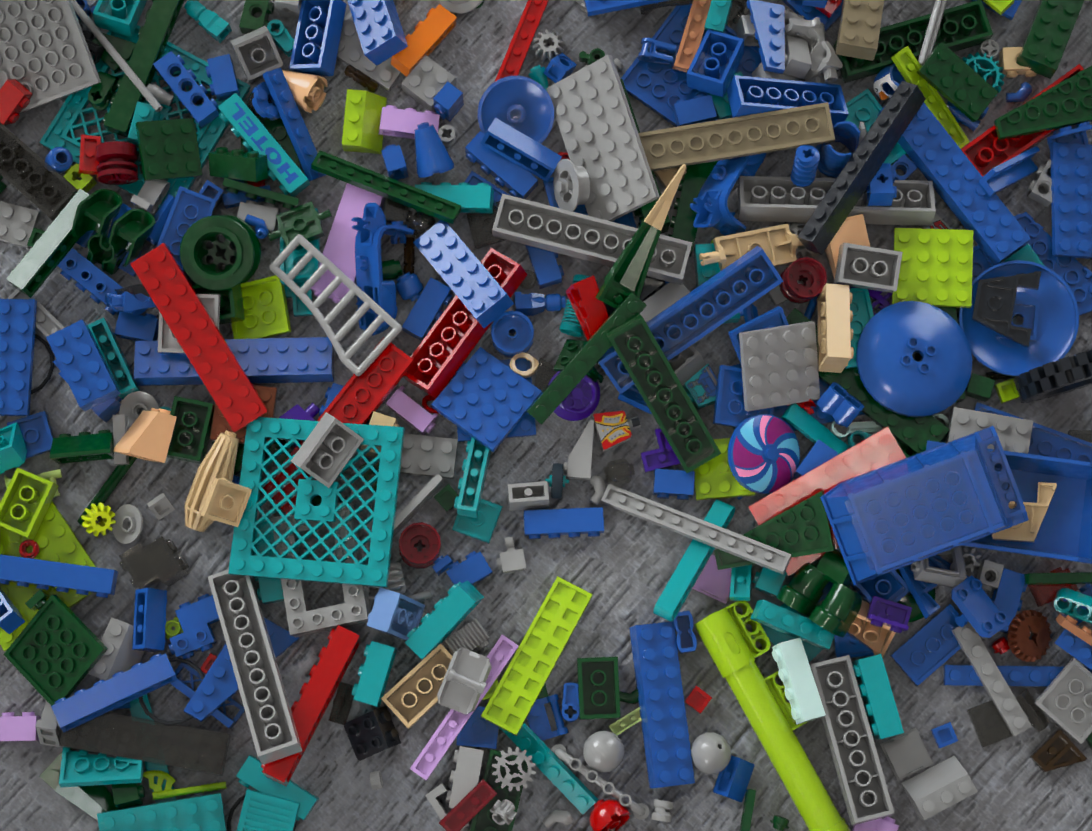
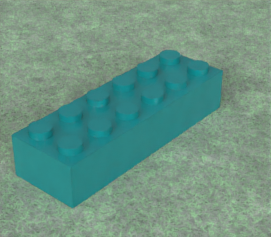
M221 792L97 814L99 831H227Z

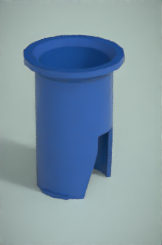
M849 121L836 123L833 130L834 142H841L846 145L850 153H839L830 144L826 145L828 143L817 144L815 147L820 154L817 169L827 177L837 178L859 145L860 131L857 125Z

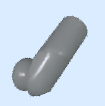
M594 475L591 477L590 483L594 486L595 492L589 501L598 506L606 486L601 476Z

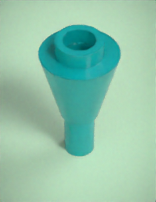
M537 65L531 68V73L528 76L545 89L548 88V78L543 73L545 66Z

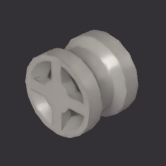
M988 39L983 41L978 52L980 56H983L986 53L984 50L988 52L986 58L991 56L995 58L999 52V45L996 41Z

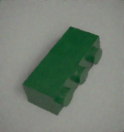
M227 147L216 148V151L208 153L210 176L253 182L268 178L267 155H261L258 151L245 153L242 149L229 151Z

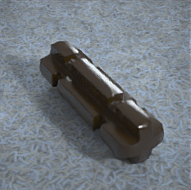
M351 65L346 67L344 71L346 76L352 77L354 81L365 88L367 87L373 93L377 91L379 87L378 82L371 80L370 77L361 71H356V68Z
M406 237V243H404L406 247L404 248V274L410 272V274L414 273L415 248L413 247H415V244L413 242L415 239L413 237Z

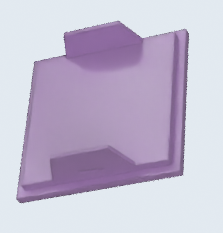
M711 555L692 589L726 604L730 597L732 568L718 570L716 558L714 555Z

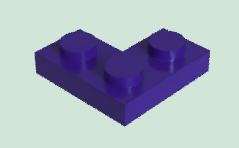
M660 428L655 429L659 449L640 453L645 473L681 464Z

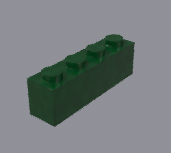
M685 174L684 180H681L678 186V191H681L680 198H676L674 209H677V214L672 216L670 227L673 228L672 235L668 234V236L692 242L689 257H691L697 228L693 226L697 213L690 208V203L696 204L693 198L698 197L707 178Z

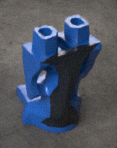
M143 284L114 289V293H105L106 306L114 307L116 310L137 316L148 308L156 307Z

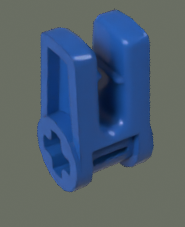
M648 37L641 39L642 49L638 54L640 60L670 66L674 64L673 56L656 51L674 54L677 49L676 45Z
M565 683L561 714L565 721L574 722L580 713L578 684ZM569 707L576 711L572 718H568V714H565Z

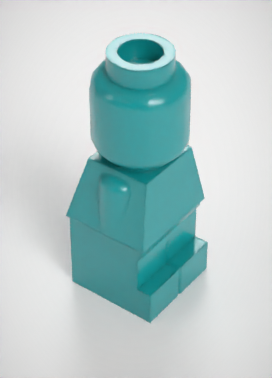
M188 0L184 6L186 13L195 21H199L198 24L207 34L219 43L232 31L228 22L219 17L218 14L206 9L199 1Z

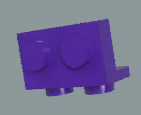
M872 596L866 619L871 621V625L877 627L886 625L890 627V631L902 633V631H907L909 628L907 625L912 607Z

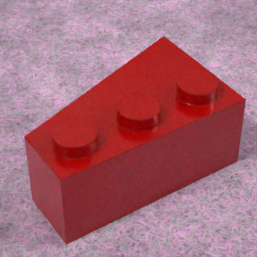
M594 275L572 284L566 290V294L587 341L609 318L604 302L595 298L599 288Z

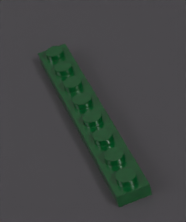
M323 151L318 152L311 164V169L451 224H454L461 211V205Z
M631 292L526 411L540 424H543L612 346L606 334L638 316L647 305Z

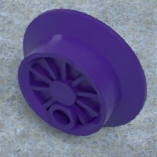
M558 371V372H556V373L553 375V377L551 378L549 384L556 378V376H557L561 371ZM585 375L553 412L560 418L568 421H579L590 416L597 408L600 400L598 381L595 383L590 377Z

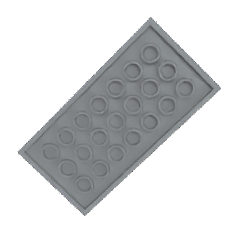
M611 55L604 56L546 88L553 102L554 113L569 159L575 166H583L589 175L590 195L585 203L588 216L612 222L660 198Z

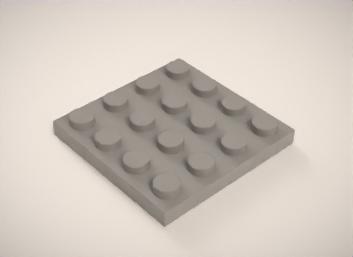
M809 321L739 333L744 406L746 411L801 403L809 399H820L815 322Z

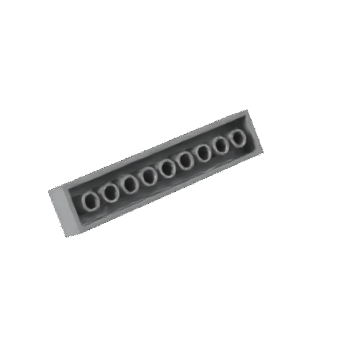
M739 176L737 189L738 221L807 223L837 178H815L811 185L798 187L793 184L790 177ZM895 180L893 186L897 187V196L893 198L892 206H868L865 190L848 215L850 217L863 214L865 224L932 226L936 212L933 181Z
M502 194L492 229V236L612 267L638 228ZM660 234L646 276L681 285L692 242Z
M228 569L207 577L257 756L261 763L265 765L303 750L252 576L228 574Z

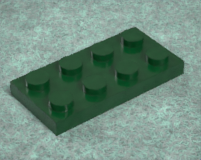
M943 42L936 46L917 71L923 79L972 122L978 120L998 93L995 88Z

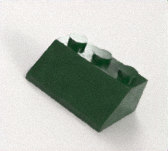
M100 430L98 434L80 432L79 436L60 434L58 438H53L50 459L58 464L114 459L113 432H110V430Z

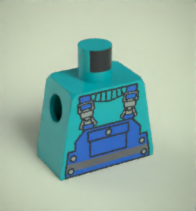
M707 364L684 383L683 388L697 410L715 403L718 378L710 365Z

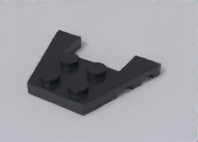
M1041 271L979 280L972 320L1024 347H1029L1032 329L1012 326L1011 322L1017 287L1038 290Z

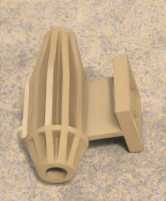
M228 430L225 433L221 432L198 467L185 501V526L193 530L204 532L214 521L238 527L252 489L232 482L239 443L236 433Z

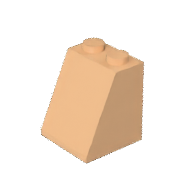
M863 214L847 217L825 249L834 280L841 244L850 243L870 247Z
M151 408V411L143 410L114 447L113 452L147 461L165 463L177 417L170 415L171 411L165 409Z

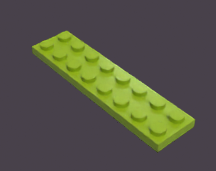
M557 576L481 715L483 719L515 736L518 735L593 594Z

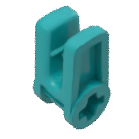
M280 20L270 21L267 29L274 43L287 57H291L294 39Z

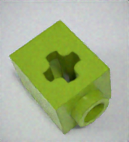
M78 163L65 171L63 176L77 191L82 189L88 193L97 184L91 175L79 173Z

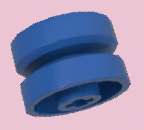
M518 311L502 313L492 324L491 339L493 347L499 354L509 358L519 353H527L533 345L534 329L530 319Z

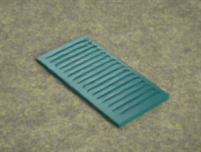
M247 789L237 831H293L300 803Z

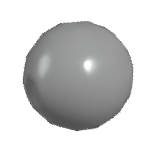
M606 730L597 731L589 736L583 747L585 762L591 769L601 773L610 772L617 768L623 761L625 753L624 745L615 733Z
M714 732L699 735L690 747L693 765L705 774H716L723 771L731 760L729 743L723 736Z

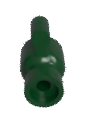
M599 48L593 49L590 54L582 51L579 53V61L587 63L588 66L603 58L605 53Z

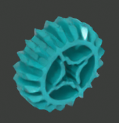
M976 52L974 56L970 53L967 58H962L985 81L992 76V87L1000 93L1001 87L1004 85L1002 79H1004L1005 74L1001 73L1003 67H997L999 61L993 62V56L986 58V53L980 56L979 52Z

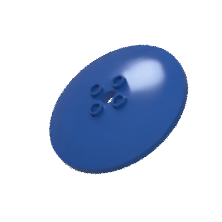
M1007 261L988 268L972 282L971 308H960L959 326L964 331L971 353L978 362L996 373L1016 377L1033 368L1059 361V359L1065 357L1077 336L1079 310L1072 290L1053 270L1030 261ZM1041 271L1038 290L1017 287L1013 316L1020 315L1023 318V323L1015 325L1013 321L1011 322L1012 326L1032 329L1029 347H1024L972 320L979 280Z
M904 301L883 308L867 322L857 343V369L864 387L880 405L903 416L926 417L947 409L963 394L970 380L972 353L964 331L949 314L928 303ZM913 352L920 353L922 357L920 362L913 359Z

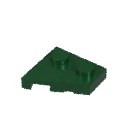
M103 33L125 62L130 60L134 42ZM95 38L92 41L102 46V44L98 41L97 38ZM104 48L100 59L114 73L118 72L121 69L120 66Z

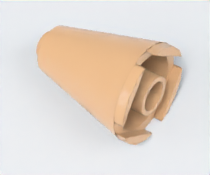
M282 70L296 104L306 112L312 113V110L317 111L326 97L324 86L328 87L327 79L319 75Z

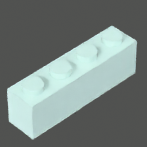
M801 637L773 646L772 656L777 662L778 674L784 683L785 696L790 702L792 708L791 715L796 724L825 716L826 714Z

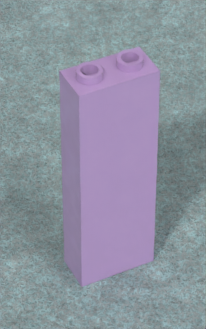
M347 183L322 254L356 284L355 238L358 231L352 229V226L357 225V222H353L351 219L354 217L363 218L364 207L367 203H377L382 208L385 198ZM329 270L311 287L314 296L318 297L336 277ZM341 283L328 298L333 299L332 301L338 304L350 289Z

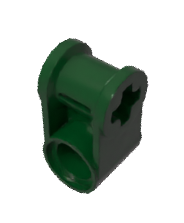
M99 71L98 75L101 83L91 87L88 99L94 109L103 111L107 109L113 94L117 90L119 78Z

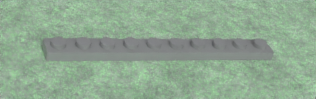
M608 484L601 499V503L783 575L792 557L787 552L611 484Z

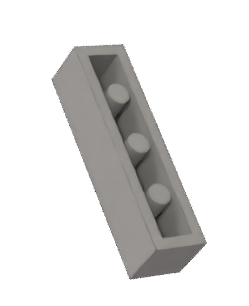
M125 414L113 415V446L115 447L128 431V416ZM114 452V464L129 465V456Z

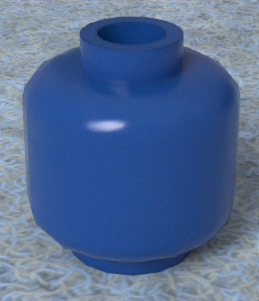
M63 147L53 148L45 157L46 167L54 174L64 173L73 163L72 154Z
M407 272L396 279L397 283L395 286L403 300L410 299L413 302L419 298L424 286L417 274Z

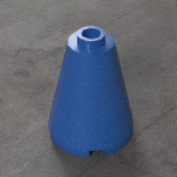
M428 122L418 124V128L414 130L418 178L433 176L435 173L440 174L453 169L454 162L434 125H429Z

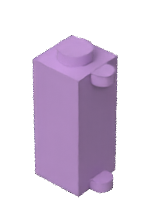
M401 386L386 402V406L422 435L426 432L430 433L436 425L434 422L439 414L434 413L431 415L403 393L405 387Z

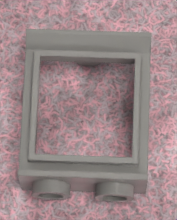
M961 546L937 554L953 558L950 570L929 566L928 558L911 565L914 580L956 587L967 578Z

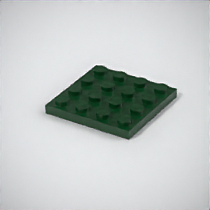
M52 594L3 655L52 706L57 700L68 698L108 648L57 595Z

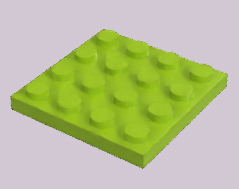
M894 228L893 251L903 253L897 291L892 293V304L904 301H918L936 307L971 308L973 230Z

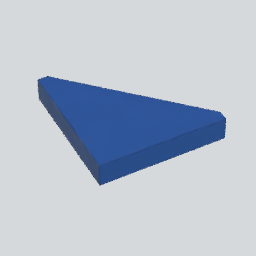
M847 632L844 637L834 635L836 658L849 655L850 658L874 655L873 649L851 633Z

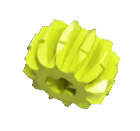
M99 502L98 506L94 503L91 504V510L85 508L87 515H82L81 518L85 520L82 526L87 528V533L93 532V535L98 537L99 533L103 536L106 535V529L112 531L113 528L110 524H115L116 521L112 519L115 513L110 511V506L104 507V504ZM98 516L102 517V519L99 518V520H101L99 523L95 521H98V519H96Z

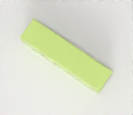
M640 707L609 725L608 727L611 732L619 735L640 722Z

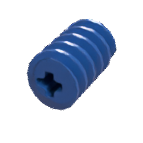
M801 145L796 150L790 178L793 184L798 187H807L815 180L820 159L819 151L815 147Z

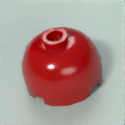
M601 799L594 804V809L589 818L590 825L593 831H610L614 828L617 831L630 819L629 815L631 814L626 806H622L618 800L608 799L604 801V799Z

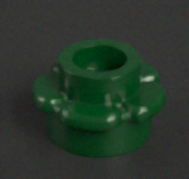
M774 815L773 820H770L773 823L772 827L777 830L784 831L785 828L789 829L788 824L790 820L784 817Z

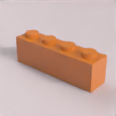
M441 4L435 9L431 8L426 15L427 18L424 21H419L415 26V31L405 37L408 47L391 58V65L406 77L425 55L429 56L456 26L457 17Z

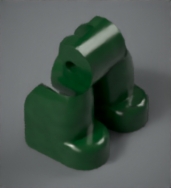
M99 189L78 204L72 232L80 239L87 231H97L88 240L89 252L87 260L92 264L98 262L102 265V270L113 275L119 270L118 267L127 254V250L129 254L123 265L124 267L128 266L138 257L146 238L153 231L155 218L143 209H131L114 222L110 238H108L113 218L120 212L122 198L115 191Z
M836 549L826 552L819 561L817 568L809 562L804 564L795 573L789 584L781 588L776 597L796 611L808 615L811 621L823 629L840 637L846 635L857 617L862 604L861 595L849 589L852 580L842 553ZM829 582L833 583L832 588L830 589L822 604L820 606H816L821 596L823 595V589L825 588V586Z

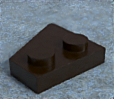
M1057 730L1030 756L1043 772L1087 760L1083 753L1061 730Z

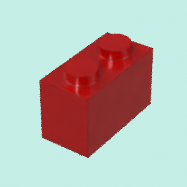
M7 79L0 89V122L3 125L14 124L19 119L21 110L29 105L30 97L33 95L16 79Z

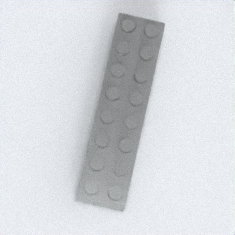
M846 655L810 664L826 714L821 718L851 825L893 815V806L850 656Z

